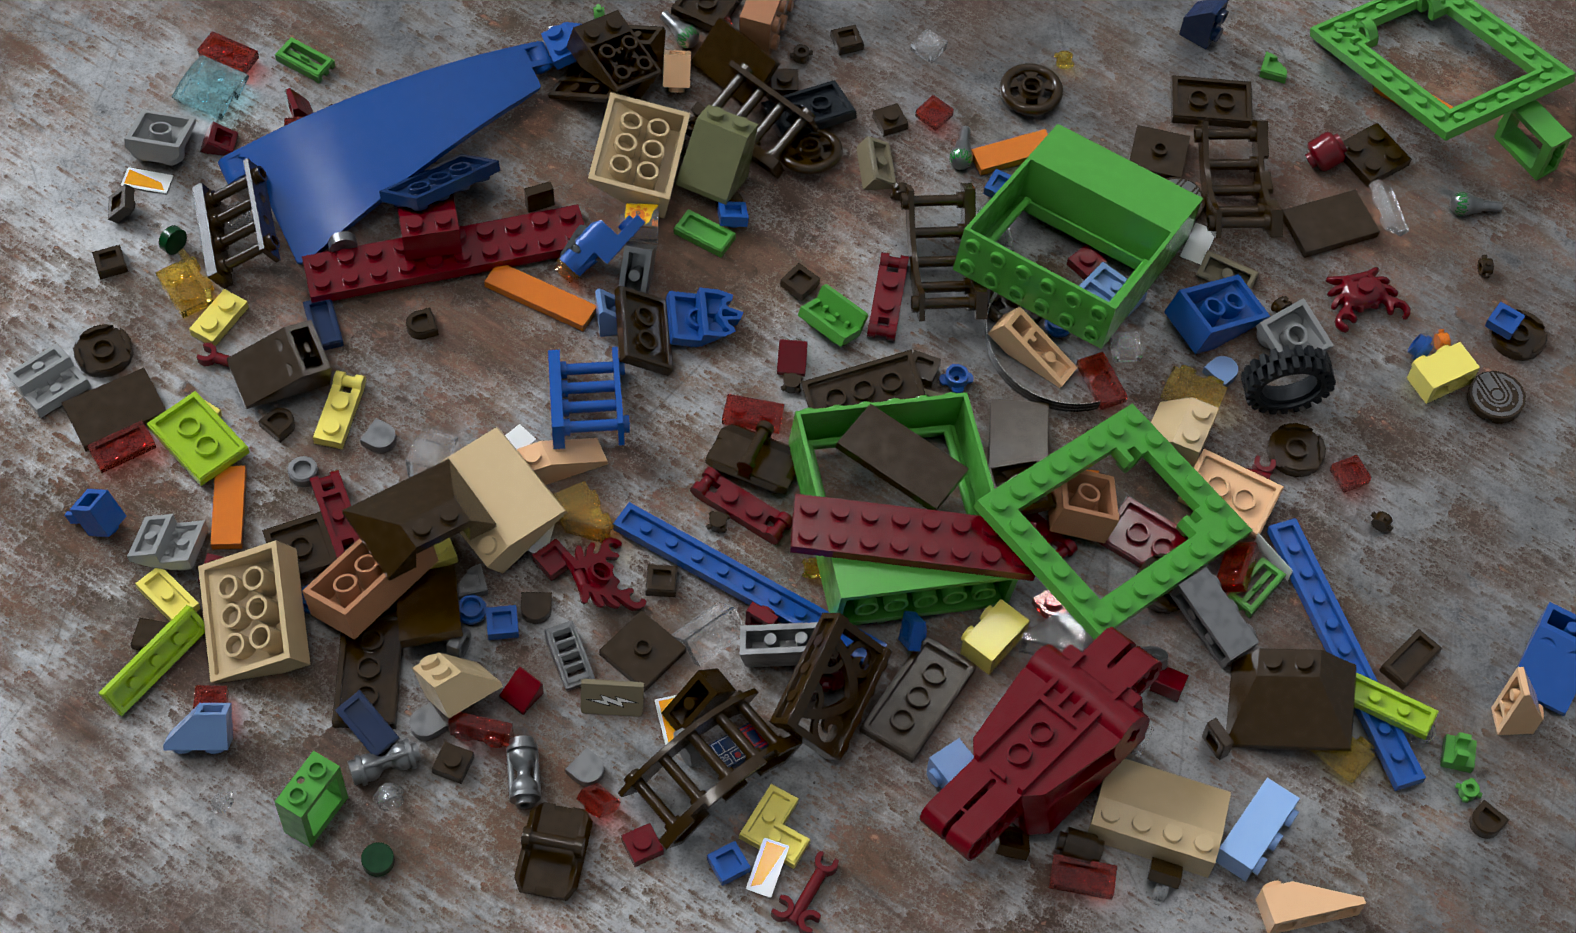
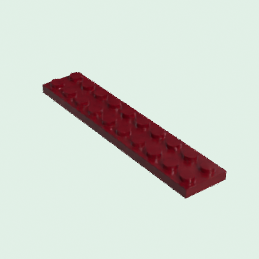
M577 204L460 226L462 253L407 261L405 259L402 237L359 245L355 248H344L334 252L327 251L302 256L311 303L329 299L335 301L492 271L495 267L505 265L512 267L559 258L577 227L584 225V221Z

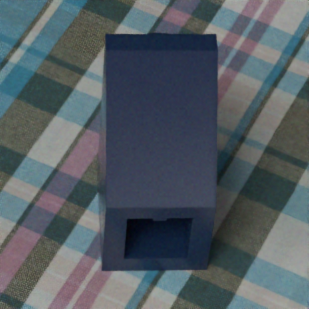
M1203 0L1196 2L1183 18L1179 35L1204 49H1207L1213 41L1216 43L1224 30L1221 25L1229 13L1226 10L1229 0Z

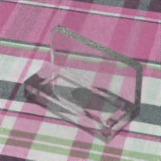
M718 602L674 632L672 636L685 645L694 664L701 667L739 640L740 626H744L735 607Z

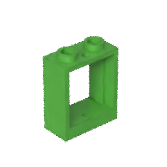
M1537 100L1504 114L1498 122L1499 127L1494 135V138L1536 181L1557 169L1573 137ZM1520 121L1543 144L1541 149L1518 127Z
M313 751L274 801L284 833L309 848L312 847L348 799L340 766ZM303 778L305 781L299 784L297 783L298 779Z

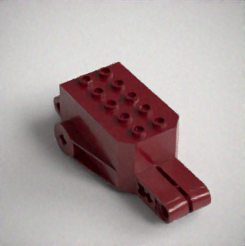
M1109 627L1103 631L1083 652L1071 643L1063 651L1053 644L1044 645L1030 658L1026 667L1020 671L973 737L974 758L928 802L921 812L920 821L938 837L945 840L950 847L967 861L976 859L1012 822L1027 835L1051 833L1145 739L1150 719L1143 713V699L1140 695L1156 680L1161 672L1162 662L1140 646H1136L1135 642L1114 627Z

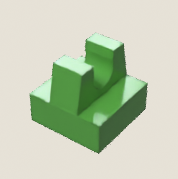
M1459 732L1456 736L1446 734L1443 738L1440 766L1471 773L1475 766L1477 741L1472 740V735Z

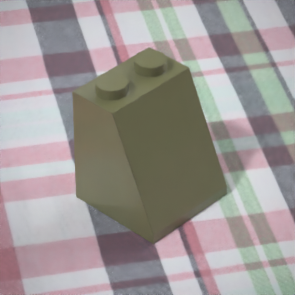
M708 104L696 119L676 185L726 205L748 178L758 124L749 121L745 117L734 115L720 107Z

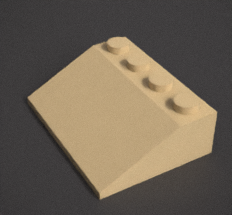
M610 92L587 182L624 204H659L652 215L665 218L690 113Z
M498 427L444 459H450L496 523L495 528L472 540H469L463 531L460 532L483 563L490 569L504 573L567 513L562 504Z
M275 540L198 566L211 683L216 684L281 674L310 665L296 548Z
M1124 759L1102 781L1088 832L1098 835V839L1105 841L1104 845L1151 860L1152 857L1183 866L1185 871L1208 878L1216 863L1231 792Z

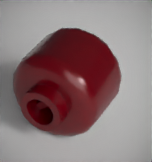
M1327 131L1308 142L1307 148L1309 152L1305 154V157L1312 169L1317 166L1321 171L1325 172L1345 160L1344 153L1347 152V148L1338 133L1333 135Z

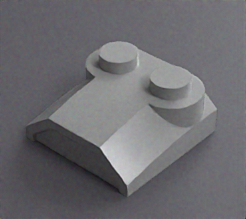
M142 109L124 138L125 148L130 151L132 157L140 161L176 165L185 158V146L196 124V117Z
M1304 298L1256 325V335L1259 343L1271 350L1276 348L1278 352L1283 351V346H1289L1290 350H1294L1295 345H1302L1303 349L1310 345L1314 349L1317 347L1321 348L1323 352L1334 346Z

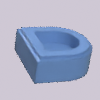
M1218 356L1204 366L1202 373L1224 390L1236 379L1238 365L1230 357Z

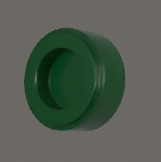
M176 225L167 227L159 237L160 249L169 255L177 254L186 244V232Z
M380 842L368 845L361 855L363 869L367 874L374 877L388 874L395 863L392 849L387 844Z

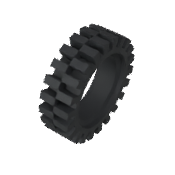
M1295 345L1294 350H1290L1289 346H1283V351L1278 352L1275 348L1270 350L1271 355L1269 356L1262 353L1259 355L1260 360L1252 359L1250 365H1246L1244 372L1241 373L1247 404L1253 410L1259 409L1260 413H1265L1269 410V414H1276L1280 410L1281 414H1288V409L1298 412L1301 406L1308 409L1312 407L1311 402L1319 404L1322 402L1321 397L1327 398L1330 396L1329 392H1333L1335 389L1334 385H1336L1328 353L1326 351L1323 352L1318 347L1314 349L1310 345H1307L1304 349L1302 345ZM1289 375H1309L1292 384L1280 386L1267 385L1276 379Z

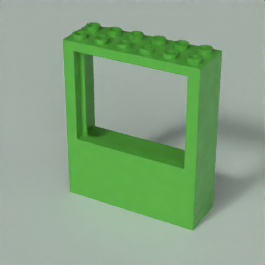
M1057 124L965 227L953 270L1102 349L1186 242L1203 198ZM1025 211L1135 270L1111 301L1108 302L1000 245L996 241L1016 218Z
M949 392L938 396L921 395L916 398L901 400L893 398L874 403L865 401L855 405L843 406L838 404L828 408H804L800 411H795L788 444L800 494L826 497L815 450L836 448L840 438L870 404L922 438L945 436L950 456L969 468L967 475L958 484L966 514L981 516L973 508L974 504L978 499L995 489L967 392ZM816 556L829 612L841 613L853 625L903 619L904 611L916 612L919 616L983 609L989 605L994 607L1000 599L1008 604L1018 579Z

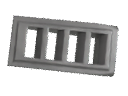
M573 621L553 626L544 631L546 644L566 692L581 687L582 679H595ZM572 646L575 648L561 654L559 653V651ZM576 658H579V660H580V661H577V662H574V663H571V664H568V665H565V666H564V664H563V663H565V662H567V661H570V660H573V659H576ZM583 668L584 673L568 677V673Z

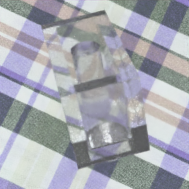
M429 428L419 434L405 459L408 478L449 457L458 441V436L433 428Z
M1056 613L1023 633L1019 653L1034 655L1036 651L1047 644H1053L1063 651L1070 643L1083 652L1086 631L1070 613Z

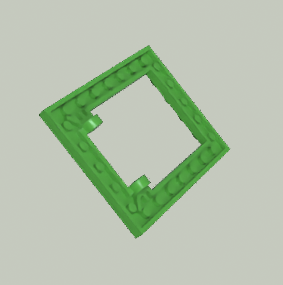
M1373 0L1310 28L1311 38L1445 141L1575 82L1576 73L1474 0ZM1415 9L1421 13L1429 9L1428 18L1432 21L1447 14L1528 74L1450 109L1371 49V47L1378 45L1379 34L1376 26Z
M1133 403L984 495L973 506L1094 640L1109 627L1117 629L1177 587L1178 584L1190 578L1247 538L1253 531ZM1109 455L1116 460V465L1123 473L1131 470L1141 458H1144L1193 510L1190 517L1186 515L1176 526L1183 537L1187 536L1189 539L1108 595L1099 599L1022 515L1021 511Z

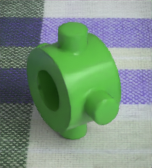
M600 4L593 7L594 19L605 15L604 7H601Z
M1474 778L1465 780L1462 784L1457 782L1455 788L1458 789V795L1464 803L1473 801L1476 797L1481 799L1483 795Z

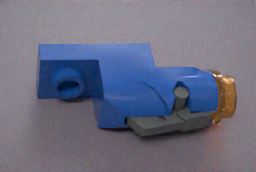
M629 215L619 225L618 228L621 232L618 235L602 220L593 222L589 226L579 225L561 252V257L557 260L558 264L554 269L569 283L574 279L578 280L587 269L598 262L596 260L598 257L609 264L646 222L638 215L634 218Z

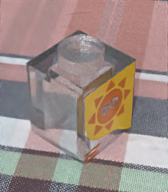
M625 203V214L619 215V225L629 215L632 218L638 215L646 222L630 241L658 243L659 204Z

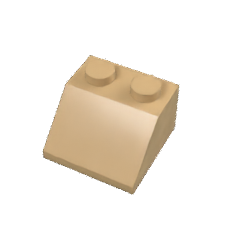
M1193 397L1163 401L1159 403L1151 423L1194 468L1212 430L1219 408Z
M440 652L424 657L420 664L412 668L426 698L448 718L503 687L501 681L478 662Z

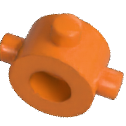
M1439 329V333L1435 334L1433 339L1436 350L1444 345L1451 346L1450 335L1447 332L1444 333V329Z

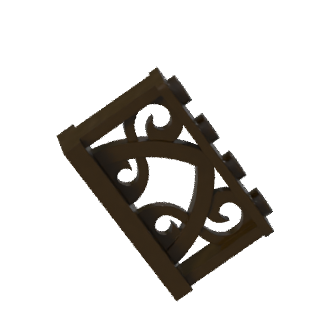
M822 613L769 722L807 745L824 759L841 760L849 748V742L855 729L862 721L863 712L875 693V687L888 666V660L892 651L851 624L849 619L841 613ZM842 633L854 641L848 647H846L841 639ZM862 647L866 650L867 655L860 667V660L864 657L856 656L852 658L851 654L856 649ZM830 658L831 661H835L837 659V661L831 666L827 665ZM841 668L844 678L845 697L832 705L823 707L824 692L819 681L823 674H831ZM814 692L816 696V701L811 700ZM801 718L811 719L809 731L798 725ZM820 719H822V731L828 734V727L831 724L833 725L825 742L821 740L818 733Z

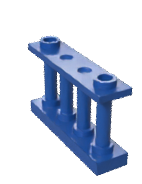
M618 346L612 347V361L566 364V361H560V350H548L553 449H565V436H570V433L617 430L619 445H625L624 433H630L629 415H623L620 375H625V363L620 362L618 358ZM613 373L614 379L567 383V380H561L567 378V375ZM615 392V399L568 402V399H562L568 397V394ZM607 411H616L617 419L570 421L569 418H563L569 417V414Z

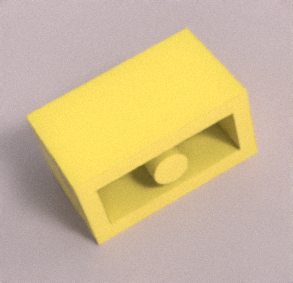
M1458 342L1452 346L1444 345L1430 356L1426 357L1423 355L1418 357L1411 364L1412 368L1407 379L1427 404L1471 384L1480 367L1462 343Z
M1002 599L994 607L989 605L981 614V621L975 627L969 626L961 637L963 643L960 654L976 664L988 675L1026 635L1030 622L1029 619Z

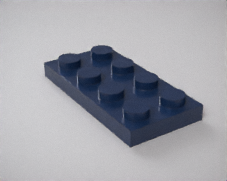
M459 154L379 191L381 202L394 204V207H409L413 211L425 210L433 202L449 199L450 194L468 190L470 185L476 182L489 180L491 175L501 171L499 160Z

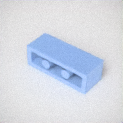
M1267 777L1220 846L1216 863L1245 882L1252 872L1258 876L1268 860L1263 857L1268 848L1274 852L1284 836L1279 833L1284 825L1290 828L1299 814L1295 807L1300 798Z

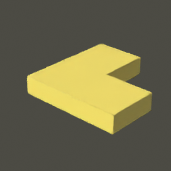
M770 784L741 830L739 839L759 850L764 838L788 845L789 849L784 864L794 869L810 844L808 837L785 825L798 804V798Z

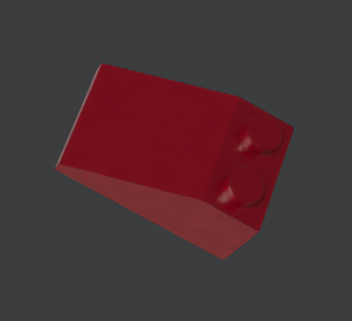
M450 194V198L447 200L429 204V208L422 211H413L409 207H398L406 261L462 253L453 194Z

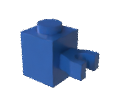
M87 489L70 508V511H67L64 515L70 524L80 523L89 536L110 537V535L118 530L120 523L126 518V514L110 492L102 489Z

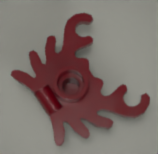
M1378 267L1352 275L1327 277L1325 280L1329 284L1337 285L1328 291L1327 295L1328 297L1338 295L1331 305L1332 310H1336L1340 304L1343 305V308L1336 315L1334 323L1336 328L1344 333L1348 332L1349 327L1342 320L1347 319L1352 323H1356L1358 320L1352 311L1353 309L1362 313L1367 308L1378 309L1379 304L1383 303L1386 306L1388 315H1393L1394 309L1400 308L1404 312L1402 318L1406 320L1411 314V308L1405 301L1395 298L1398 295V291L1391 285H1388L1390 279L1384 276L1375 277L1379 272Z
M612 537L605 538L597 554L593 553L596 546L593 542H590L585 555L582 547L579 545L575 548L574 557L567 551L562 552L561 555L578 588L581 604H586L590 598L592 603L599 608H603L606 605L607 607L618 609L621 604L631 611H639L646 605L647 601L643 598L638 603L631 600L630 596L634 593L633 588L624 590L617 588L620 580L614 576V566L606 560L615 561L619 558V554L612 552L609 548H620L622 542Z

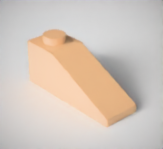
M1021 307L1004 314L988 332V335L1006 354L1059 388L1066 383L1078 368Z
M598 438L565 440V449H553V440L539 441L517 449L545 485L608 464Z
M1524 667L1516 668L1491 707L1497 735L1534 734L1541 722H1543V706L1538 704L1536 692Z
M1278 880L1265 884L1256 898L1267 933H1281L1357 916L1366 904L1364 897L1294 881L1281 883Z

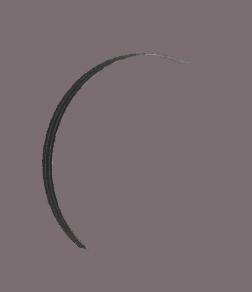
M994 292V294H993V296H992V298H991V301H990V304H989V307H988V312H989V308H990V306H991V304H992L994 298L997 296V293H995V292ZM986 319L985 341L989 357L998 374L1015 392L1031 402L1049 403V408L1053 410L1084 412L1099 408L1100 401L1075 404L1046 399L1030 392L1015 382L1001 367L991 349Z

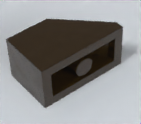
M718 668L698 670L661 714L675 731L681 728L686 729L700 717L727 701L737 690Z

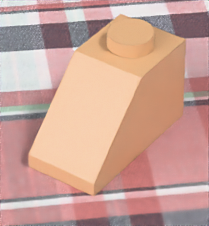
M664 50L663 87H669L668 92H685V88H690L691 51Z

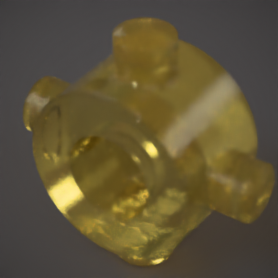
M1060 51L1054 54L1056 58L1055 65L1058 68L1068 69L1074 66L1075 63L1072 62L1073 53Z
M804 558L801 562L804 565L803 578L816 579L819 577L821 579L816 558Z

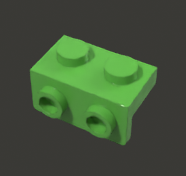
M825 284L821 287L817 298L801 306L797 316L806 321L810 327L817 329L828 337L832 343L842 347L860 336L868 318V313L828 284Z

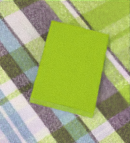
M196 391L147 423L148 429L200 486L250 453L248 446Z

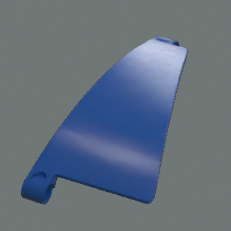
M542 41L517 45L454 61L376 87L298 119L225 155L218 161V165L228 185L246 176L243 160L247 158L265 170L268 177L266 184L271 209L296 262L302 265V256L322 253L329 247L328 239L333 234L348 231L382 202L379 191L424 171L456 146L539 91L541 84L536 75L547 72L555 65Z

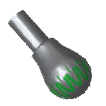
M664 11L661 14L660 19L671 28V32L679 46L692 48L697 44L699 33L695 27L675 19L668 11Z
M968 126L960 128L959 139L949 154L950 164L958 170L970 167L973 162V153L969 142L971 129Z
M1458 192L1450 200L1452 212L1459 216L1481 213L1482 211L1501 212L1503 208L1501 201L1483 200L1467 192Z

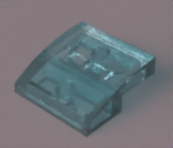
M201 55L185 73L171 97L175 101L222 121L232 99L238 100L250 76Z

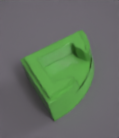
M1266 52L1259 77L1285 84L1287 78L1286 68L1277 60V56Z

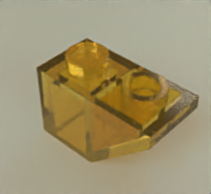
M585 481L553 494L567 511L559 520L566 533L602 543L605 538L611 537V530L614 529L612 520L608 513H602L599 507L601 502L597 492L594 489L590 491Z

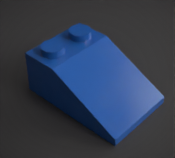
M1239 274L1181 289L1164 311L1195 354L1216 349L1270 317L1269 313Z

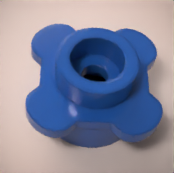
M952 364L947 368L946 374L940 375L939 382L941 385H947L951 388L952 392L963 393L964 387L967 384H971L974 378L963 365Z

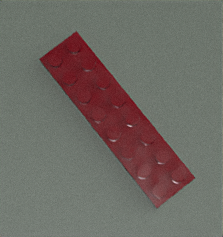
M795 494L790 553L1034 581L1035 575L982 516ZM1030 522L1036 529L1037 522Z

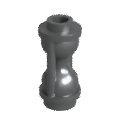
M516 736L509 740V745L506 748L509 801L519 809H529L541 800L538 745L535 744L534 738L531 736ZM532 767L534 778H532L530 775V770ZM514 769L517 771L516 779H514Z
M405 738L403 742L393 745L385 756H376L368 753L359 757L358 754L354 756L353 760L347 761L354 785L363 783V786L368 785V782L378 779L386 768L393 767L398 770L416 769V761L421 760V756L416 742L409 743L408 738Z

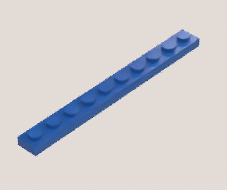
M630 502L613 523L614 531L744 603L750 605L754 602L760 606L769 607L778 616V621L782 624L818 622L822 613H830ZM863 631L865 634L870 636L879 644H881L884 647H887V644L885 642ZM842 633L841 639L846 647H848L854 641ZM862 647L856 649L851 654L853 657H864L859 663L861 667L867 655L866 650Z
M1294 518L1270 525L1267 533L1278 555L1293 570L1290 580L1325 651L1355 664L1357 673L1378 682L1297 519ZM1354 707L1394 791L1423 783L1426 776L1403 730Z

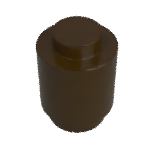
M1068 826L1065 832H1059L1055 849L1060 850L1059 857L1087 866L1090 864L1098 865L1105 841L1098 839V835Z

